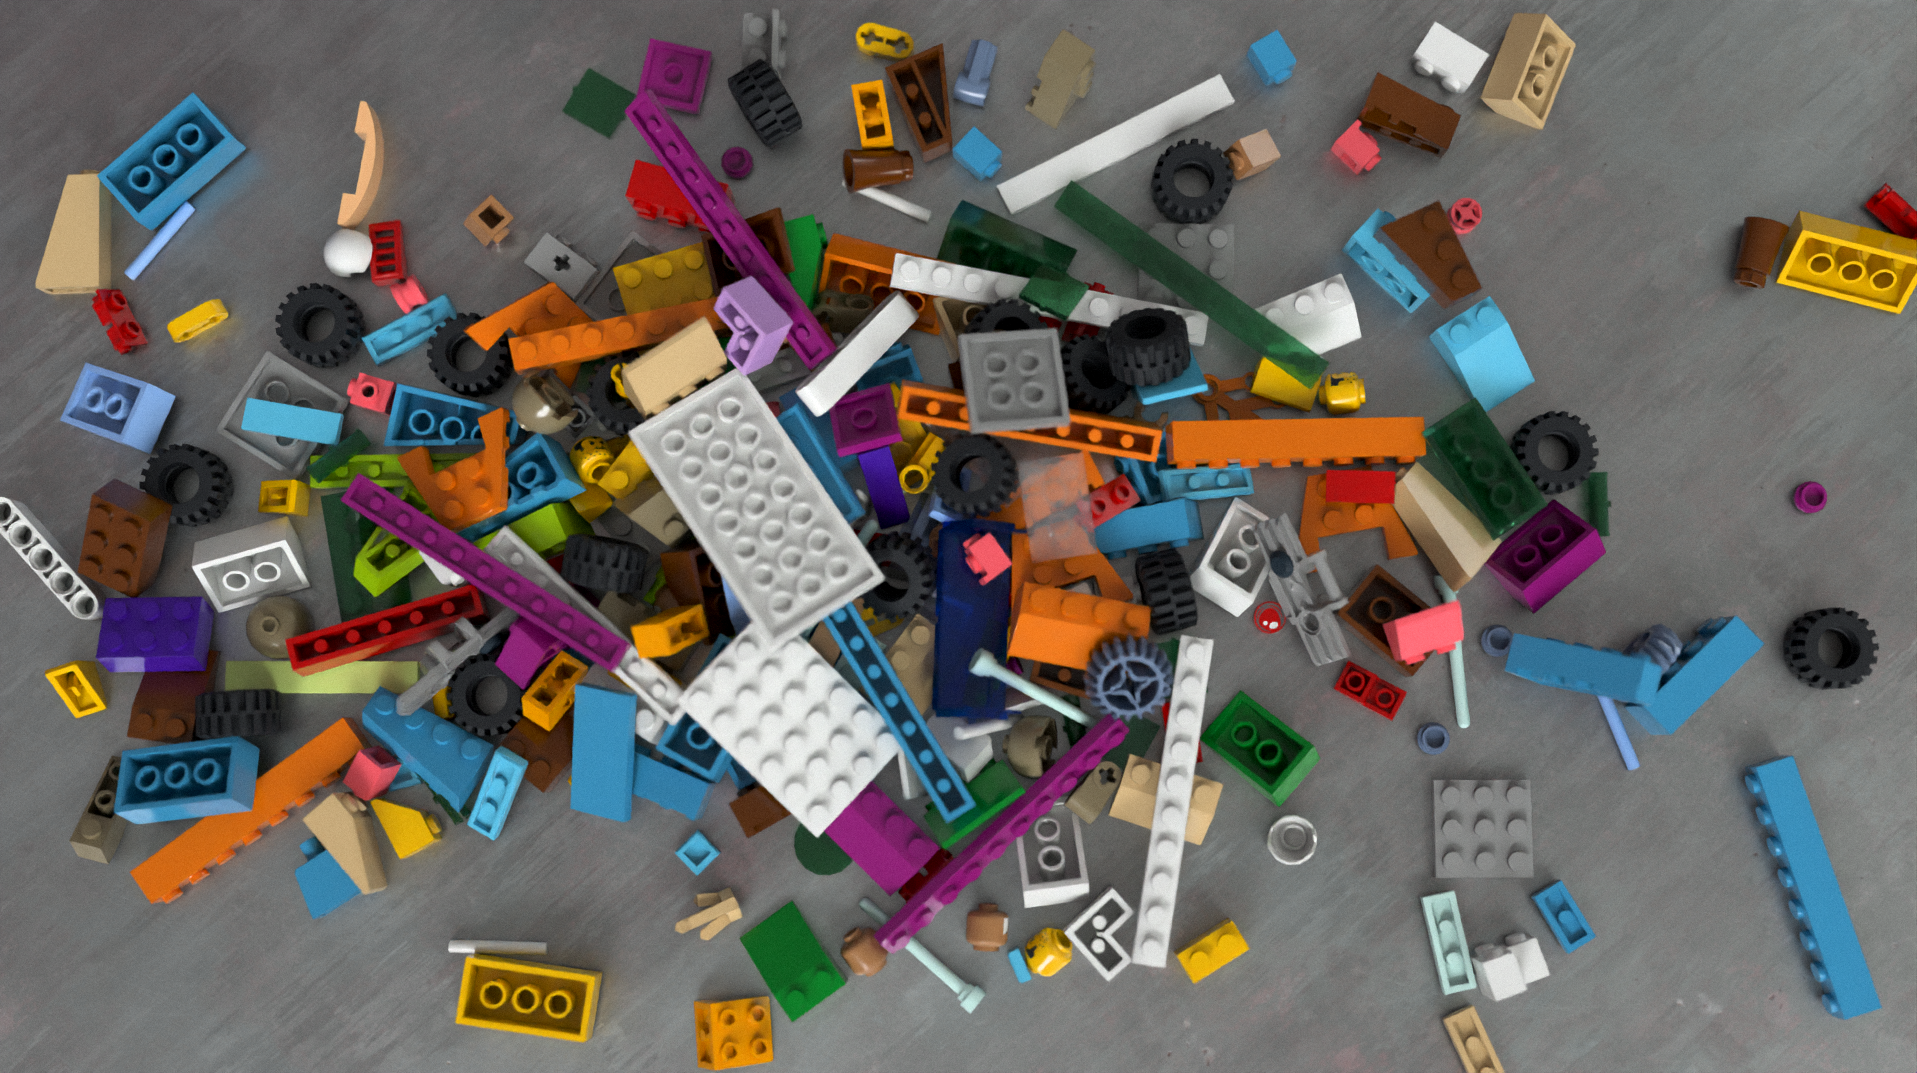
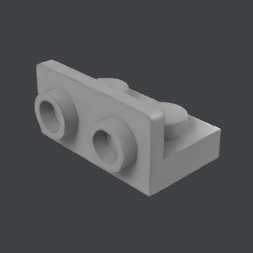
M773 8V14L743 13L742 70L759 59L767 62L778 78H780L781 68H786V49H781V38H787V19L782 18L779 8Z

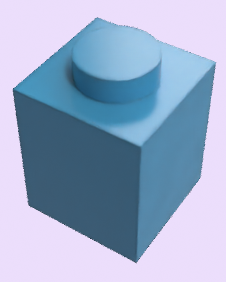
M1278 30L1251 44L1247 52V57L1265 86L1274 81L1278 85L1293 75L1291 71H1293L1297 60Z
M975 126L953 148V158L980 182L986 176L989 178L994 176L1002 166L1000 162L1002 160V151Z

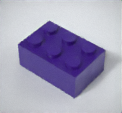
M202 596L106 598L96 659L109 672L206 671L214 610Z

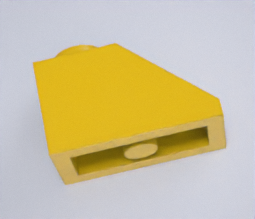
M386 798L375 799L370 802L400 859L409 858L442 839L439 833L442 831L438 819L434 814L430 815L427 810Z

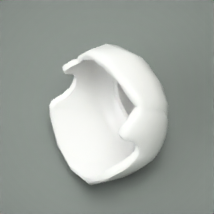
M340 229L325 242L323 251L325 265L331 273L341 277L350 278V273H362L367 269L371 260L372 244L370 238L361 232L351 229Z
M1286 815L1278 819L1270 827L1267 846L1276 860L1287 865L1301 864L1313 855L1317 846V832L1308 819L1299 815Z

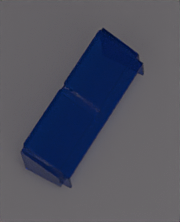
M971 518L943 522V528L939 530L935 615L938 616V623L935 624L932 710L936 711V718L1008 720L1009 714H1021V710H1005V682L992 675L980 677L968 670L971 659L979 648L992 653L993 658L997 660V664L1004 668L1007 667L1010 566L982 586L979 580L983 576L980 572L975 574L967 564L965 558L968 555L964 551L966 548L963 545L964 542L978 532L982 537L990 532L1010 559L1011 535L1027 534V530L1015 529V523Z

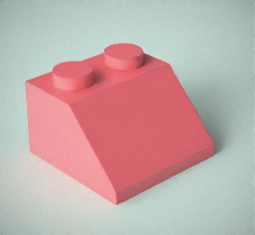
M1458 600L1382 624L1395 661L1405 659L1406 665L1424 660V653L1436 649L1438 655L1457 649L1455 642L1464 640L1461 608Z

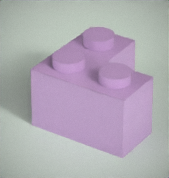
M752 275L723 288L713 308L734 332L724 354L744 376L772 363L793 324V321L786 312L782 310Z

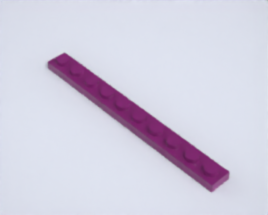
M644 90L624 110L743 278L745 279L752 275L791 318L793 324L786 338L809 370L817 368L837 348L653 91Z
M360 473L357 474L340 500L610 672H615L630 649V643Z
M1109 712L873 935L876 941L892 954L904 948L916 932L930 924L934 919V915L945 905L952 903L957 898L958 893L969 882L975 881L987 865L1001 857L1006 848L1017 837L1024 835L1030 825L1040 815L1047 813L1058 798L1065 792L1072 790L1077 781L1088 770L1095 768L1101 761V758L1111 748L1118 746L1124 740L1125 735L1130 730L1118 717L1115 721L1111 716V712Z

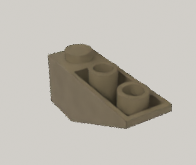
M111 756L69 840L79 857L110 864L123 837L127 819L114 813L121 765L120 757Z

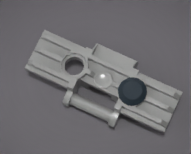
M1286 513L1253 525L1254 535L1271 570L1268 572L1270 576L1268 580L1286 619H1289L1292 625L1296 624L1312 662L1316 666L1350 657L1349 648L1332 613V610L1343 607L1350 603L1347 596L1342 594L1325 557L1328 555L1326 549L1306 555ZM1315 566L1327 593L1314 595L1306 579V575L1313 571ZM1309 613L1316 616L1319 627L1311 623Z
M507 607L489 623L481 627L479 631L462 616L455 622L454 637L458 642L447 650L436 639L427 645L428 648L425 650V656L420 661L421 670L425 676L397 698V713L400 716L413 714L441 689L447 687L448 681L455 673V668L462 664L470 655H477L478 653L485 655L496 650L502 643V638L510 632V626L520 617V614Z

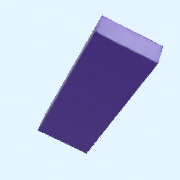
M889 445L858 452L859 462L881 530L908 522L910 514Z

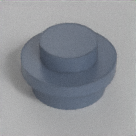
M1503 625L1489 626L1481 636L1482 648L1491 656H1504L1510 651L1513 634Z
M1436 722L1424 724L1417 733V744L1427 754L1436 755L1442 753L1450 742L1447 729Z

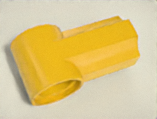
M931 432L908 465L901 471L900 484L907 493L918 495L927 489L931 477L935 475V472L931 470V465L938 462V458L934 455L937 450L943 452L946 448L943 445L945 441ZM911 471H918L924 477L922 485L916 489L909 488L905 482L907 474Z

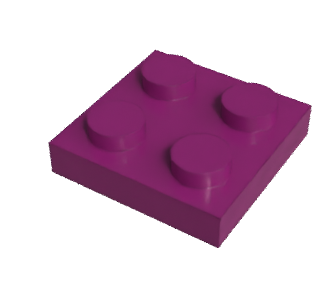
M650 38L636 98L644 90H652L663 107L699 115L713 56L712 52Z
M890 383L843 395L829 409L836 450L839 457L903 441Z

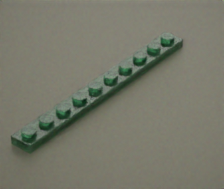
M1070 181L1054 205L1056 209L1307 388L1312 389L1330 365V362L1075 181Z

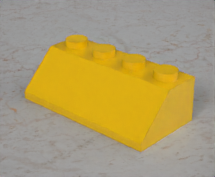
M1799 210L1785 238L1776 282L1901 314L1917 285V240Z

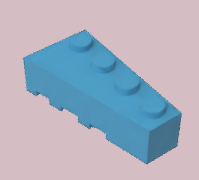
M536 433L505 458V467L508 468L507 509L455 534L475 542L552 503H562L586 491L587 489L561 443L546 434Z
M1514 633L1504 671L1540 685L1653 706L1662 667L1651 663L1650 656L1631 652L1630 657L1622 656L1621 651L1602 647V650L1599 651L1594 650V647L1582 643L1574 642V645H1570L1554 638L1541 639Z

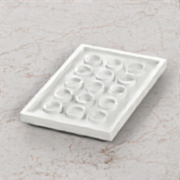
M752 620L675 699L701 727L817 838L901 749L883 717L799 634L771 651Z

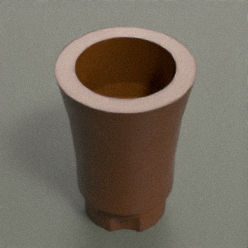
M845 149L843 176L849 193L884 185L900 184L901 181H911L913 179L914 164L909 150Z
M1745 217L1739 254L1734 267L1736 271L1733 281L1744 287L1764 289L1766 279L1770 277L1781 244L1790 228L1781 222L1767 218Z

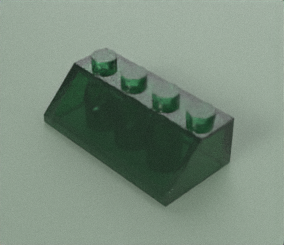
M961 200L949 220L936 259L955 263L956 265L1063 285L1077 249Z
M1476 397L1421 432L1493 541L1548 506Z
M384 488L395 495L394 488ZM345 492L320 496L341 623L413 602L409 574H406L376 598L353 576L356 557L375 529L380 525L340 501Z

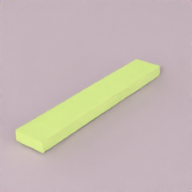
M226 661L225 691L274 689L280 693L375 694L379 686L394 694H403L420 680V662L355 661L302 677L292 670L290 661Z

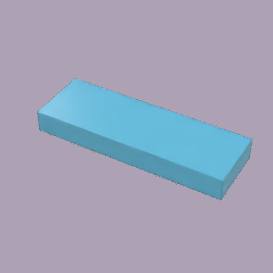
M444 293L362 337V340L376 366L380 367L429 341L430 336L436 337L438 333L434 329L437 325L443 328L446 325L444 319L449 316L453 320L457 319L456 314L458 313L449 296Z
M247 398L241 429L338 446L344 415Z
M1228 463V468L1209 469V465L1196 466L1195 469L1188 470L1172 468L1158 471L1163 503L1180 499L1202 500L1244 496L1255 493L1250 468H1240V463Z
M502 745L496 749L467 822L468 826L493 841L500 835L529 761Z

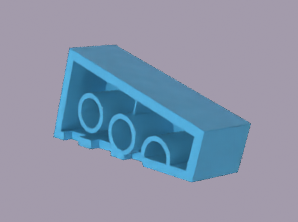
M397 383L384 446L485 445L478 418L501 408V406ZM505 408L510 413V422H506V436L509 437V445H522L525 442L527 431L517 423V416L513 409Z
M379 686L362 711L363 728L388 751L396 754L406 763V767L414 774L420 775L429 783V787L433 791L450 802V806L459 813L489 768L493 758L494 745L421 707L411 715L400 716L397 713V698L400 696Z

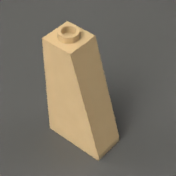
M81 170L80 174L67 176L36 279V288L47 294L96 293L95 290L111 289L112 193L97 177L100 173L99 171Z
M1418 462L1408 470L1402 467L1396 472L1395 504L1392 505L1449 588L1455 593L1475 576L1502 540Z

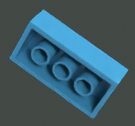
M192 92L100 172L97 177L138 223L152 231L241 154L246 147L210 106Z
M1737 615L1729 617L1720 616L1714 620L1709 618L1698 627L1697 632L1699 635L1691 642L1689 640L1683 642L1681 652L1676 657V661L1672 663L1669 667L1670 669L1659 680L1653 706L1628 702L1624 706L1651 735H1672L1764 645Z
M720 633L697 676L732 639ZM687 712L675 725L669 723L655 748L717 783H720L734 758Z
M240 736L122 751L114 813L137 825L253 811L260 749Z

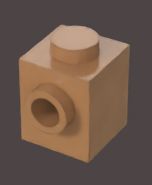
M1267 129L1238 139L1223 152L1224 157H1228L1230 161L1229 168L1233 169V174L1237 181L1266 170L1281 157Z
M491 194L468 215L463 224L486 247L492 240L498 244L510 233L507 226L514 217Z

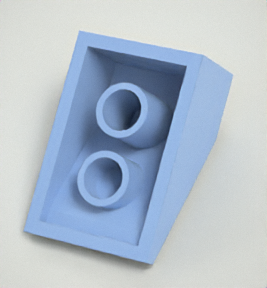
M85 363L60 421L151 454L176 396L147 382Z

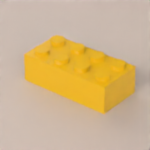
M474 953L465 959L455 1023L585 1043L593 1035L602 972Z

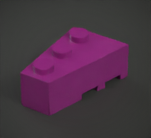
M572 585L592 605L598 608L601 602L584 586ZM520 616L510 626L509 630L512 633L495 665L524 690L531 683L530 680L540 666L545 670L552 662L550 660L551 657L562 649L568 651L571 646L524 616Z

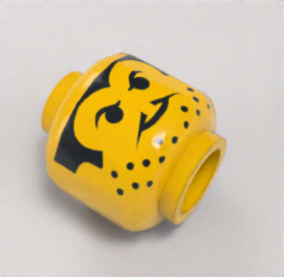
M1352 371L1328 374L1325 378V385L1319 386L1320 405L1327 404L1329 413L1333 415L1358 412L1361 404H1366L1364 379H1359L1358 375Z
M600 436L584 437L578 440L570 451V461L580 479L587 483H599L616 461V457L607 441Z
M1046 927L1026 942L1024 947L1025 963L1033 973L1050 977L1071 961L1072 942L1061 929Z

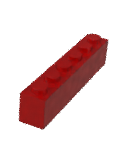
M471 584L289 638L285 642L292 670L305 677L455 631V622L462 616L472 626L491 620L483 591Z

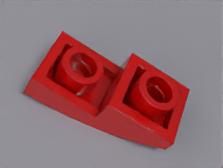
M1327 470L1326 502L1395 504L1396 472Z
M1351 661L1347 662L1334 687L1335 691L1392 722L1407 696L1406 691L1379 678L1378 675Z

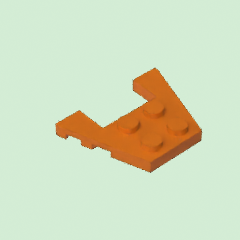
M548 282L518 298L508 306L487 315L486 318L472 323L463 331L483 350L488 351L508 328L520 337L593 321L554 282ZM581 363L551 369L570 389Z
M501 407L478 418L486 447L485 450L435 473L429 449L423 446H419L397 457L399 463L440 524L454 533L507 509L508 468L505 467V451L509 449V437L506 436V422H510L508 409Z
M1371 466L1347 469L1359 471H1373ZM1326 473L1306 477L1298 536L1306 555L1320 550L1318 538L1375 528L1382 529L1387 560L1418 555L1416 546L1392 504L1326 502ZM1316 566L1315 569L1309 572L1308 574L1318 572Z
M1074 516L1012 535L1011 620L1015 592L1024 582L1061 588L1094 578L1101 597L1123 602L1133 601L1132 592L1084 529L1075 522Z

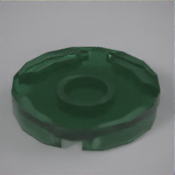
M800 823L795 833L794 848L797 859L805 869L817 875H832L842 872L852 863L853 860L824 831L817 838Z

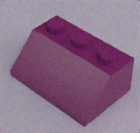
M1553 499L1505 539L1484 565L1516 601L1534 614L1606 553V550L1596 528Z
M872 780L824 830L889 896L893 895L914 876L940 849Z

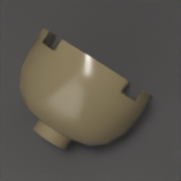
M529 370L513 390L511 398L513 411L517 416V423L526 431L532 430L539 434H553L561 431L578 414V409L573 411L571 408L575 403L574 399L551 376L545 380L538 376L541 371Z
M283 595L268 597L258 602L249 612L246 621V636L251 646L260 654L273 659H289L286 639L314 631V618L308 607L297 599Z
M1026 716L1019 719L1013 725L1009 735L1004 736L1002 744L1003 753L1007 754L1008 761L1013 770L1022 777L1038 780L1055 764L1056 760L1050 759L1052 747L1057 749L1058 744L1055 719H1051V716Z

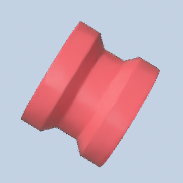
M1462 198L1452 205L1446 215L1456 234H1466L1480 222L1482 209L1476 200Z
M414 274L408 276L406 282L402 284L395 283L390 286L396 302L406 314L413 310V306L417 304L424 305L429 302L422 284Z

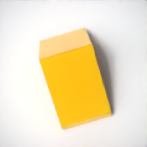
M298 480L261 481L258 512L308 517L311 494L310 485Z
M75 660L45 670V676L76 719L107 709V701L94 661Z

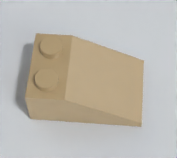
M352 792L332 793L302 820L364 895L384 890L387 887L372 816L366 810L368 808L367 802Z

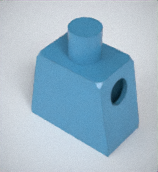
M316 836L299 845L308 862L295 870V876L313 920L326 916L362 892L329 851L324 849Z

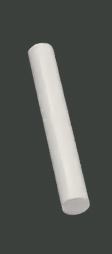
M843 179L842 186L846 187L845 181ZM878 187L858 191L860 194L926 223L929 222L933 212Z
M1021 713L959 726L954 729L953 735L957 740L1009 729L1019 719L1024 718Z
M450 939L449 952L547 955L548 942Z

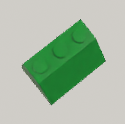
M992 758L979 771L981 774L969 783L962 779L976 805L950 822H946L934 801L925 806L928 812L923 817L944 849L950 847L1025 793L1023 787L1002 759L996 762Z

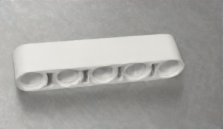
M900 290L886 297L836 347L837 350L796 388V394L816 417L828 411L918 319V312Z
M0 497V533L75 617L93 621L102 620L105 599L108 597L91 578L78 573L79 565L24 503ZM7 506H10L11 514L5 520L4 510ZM30 529L32 536L29 542L26 543L24 541V534ZM51 552L53 556L52 562L49 566H46L45 556ZM72 575L73 586L67 590L65 581L68 576ZM92 598L94 609L88 613L86 603Z

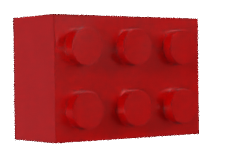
M635 160L625 196L632 208L637 211V216L651 221H655L656 217L666 219L669 225L685 229L686 225L696 227L701 234L710 232L665 167ZM717 181L734 204L735 198L729 184Z

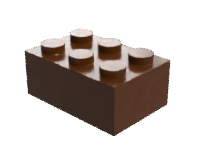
M113 479L92 494L78 573L131 598L141 595L157 581L172 505L118 479Z
M1376 564L1368 569L1347 595L1350 603L1336 609L1333 615L1338 623L1403 676L1412 677L1434 650L1425 652L1424 660L1406 665L1405 659L1395 661L1382 624L1430 609L1431 607L1381 566Z

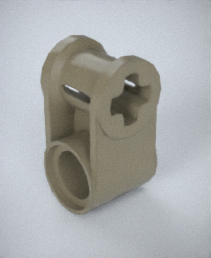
M824 290L817 297V306L812 310V315L820 325L828 323L831 331L850 334L873 311L874 301L871 297L864 294ZM831 298L829 304L827 305V299ZM828 315L829 319L827 322H825L826 316Z
M1108 761L1099 763L1095 768L1089 770L1084 779L1068 796L1064 805L1090 825L1101 813L1107 800L1120 784L1122 776L1120 768ZM1107 771V780L1109 782L1102 784L1100 782L1102 776L1099 773Z

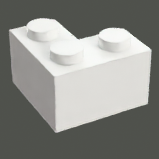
M1111 885L1063 928L1064 933L1108 982L1132 960L1131 956L1111 934L1135 913Z
M1519 932L1505 938L1506 943L1494 947L1493 943H1488L1474 949L1476 954L1470 955V960L1481 994L1494 1001H1499L1527 991V983L1550 975L1536 937Z

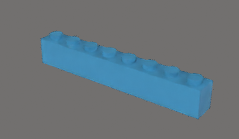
M850 601L823 618L826 626L946 822H950L976 805L975 801L853 602Z
M1780 755L1746 766L1747 775L1745 776V782L1748 790L1755 795L1758 804L1756 807L1757 817L1761 824L1766 826L1769 835L1767 845L1771 854L1776 856L1780 866L1778 877L1782 885L1788 889L1791 898L1789 900V908L1792 915L1800 923L1802 929L1800 939L1804 948L1810 952L1813 960L1811 971L1815 979L1821 983L1824 992L1822 1002L1825 1009L1833 1017L1843 1020L1881 1009V1003L1794 757Z

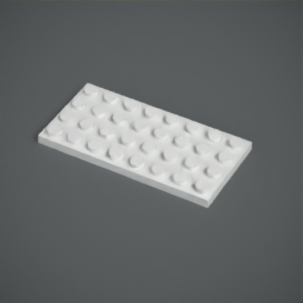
M737 368L628 432L629 437L771 651L884 581L883 574L748 376H744Z

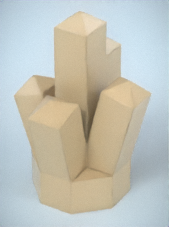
M730 887L717 893L697 894L693 902L698 907H710L676 922L675 931L682 934L713 920L700 930V938L709 940L728 924L742 918V913Z

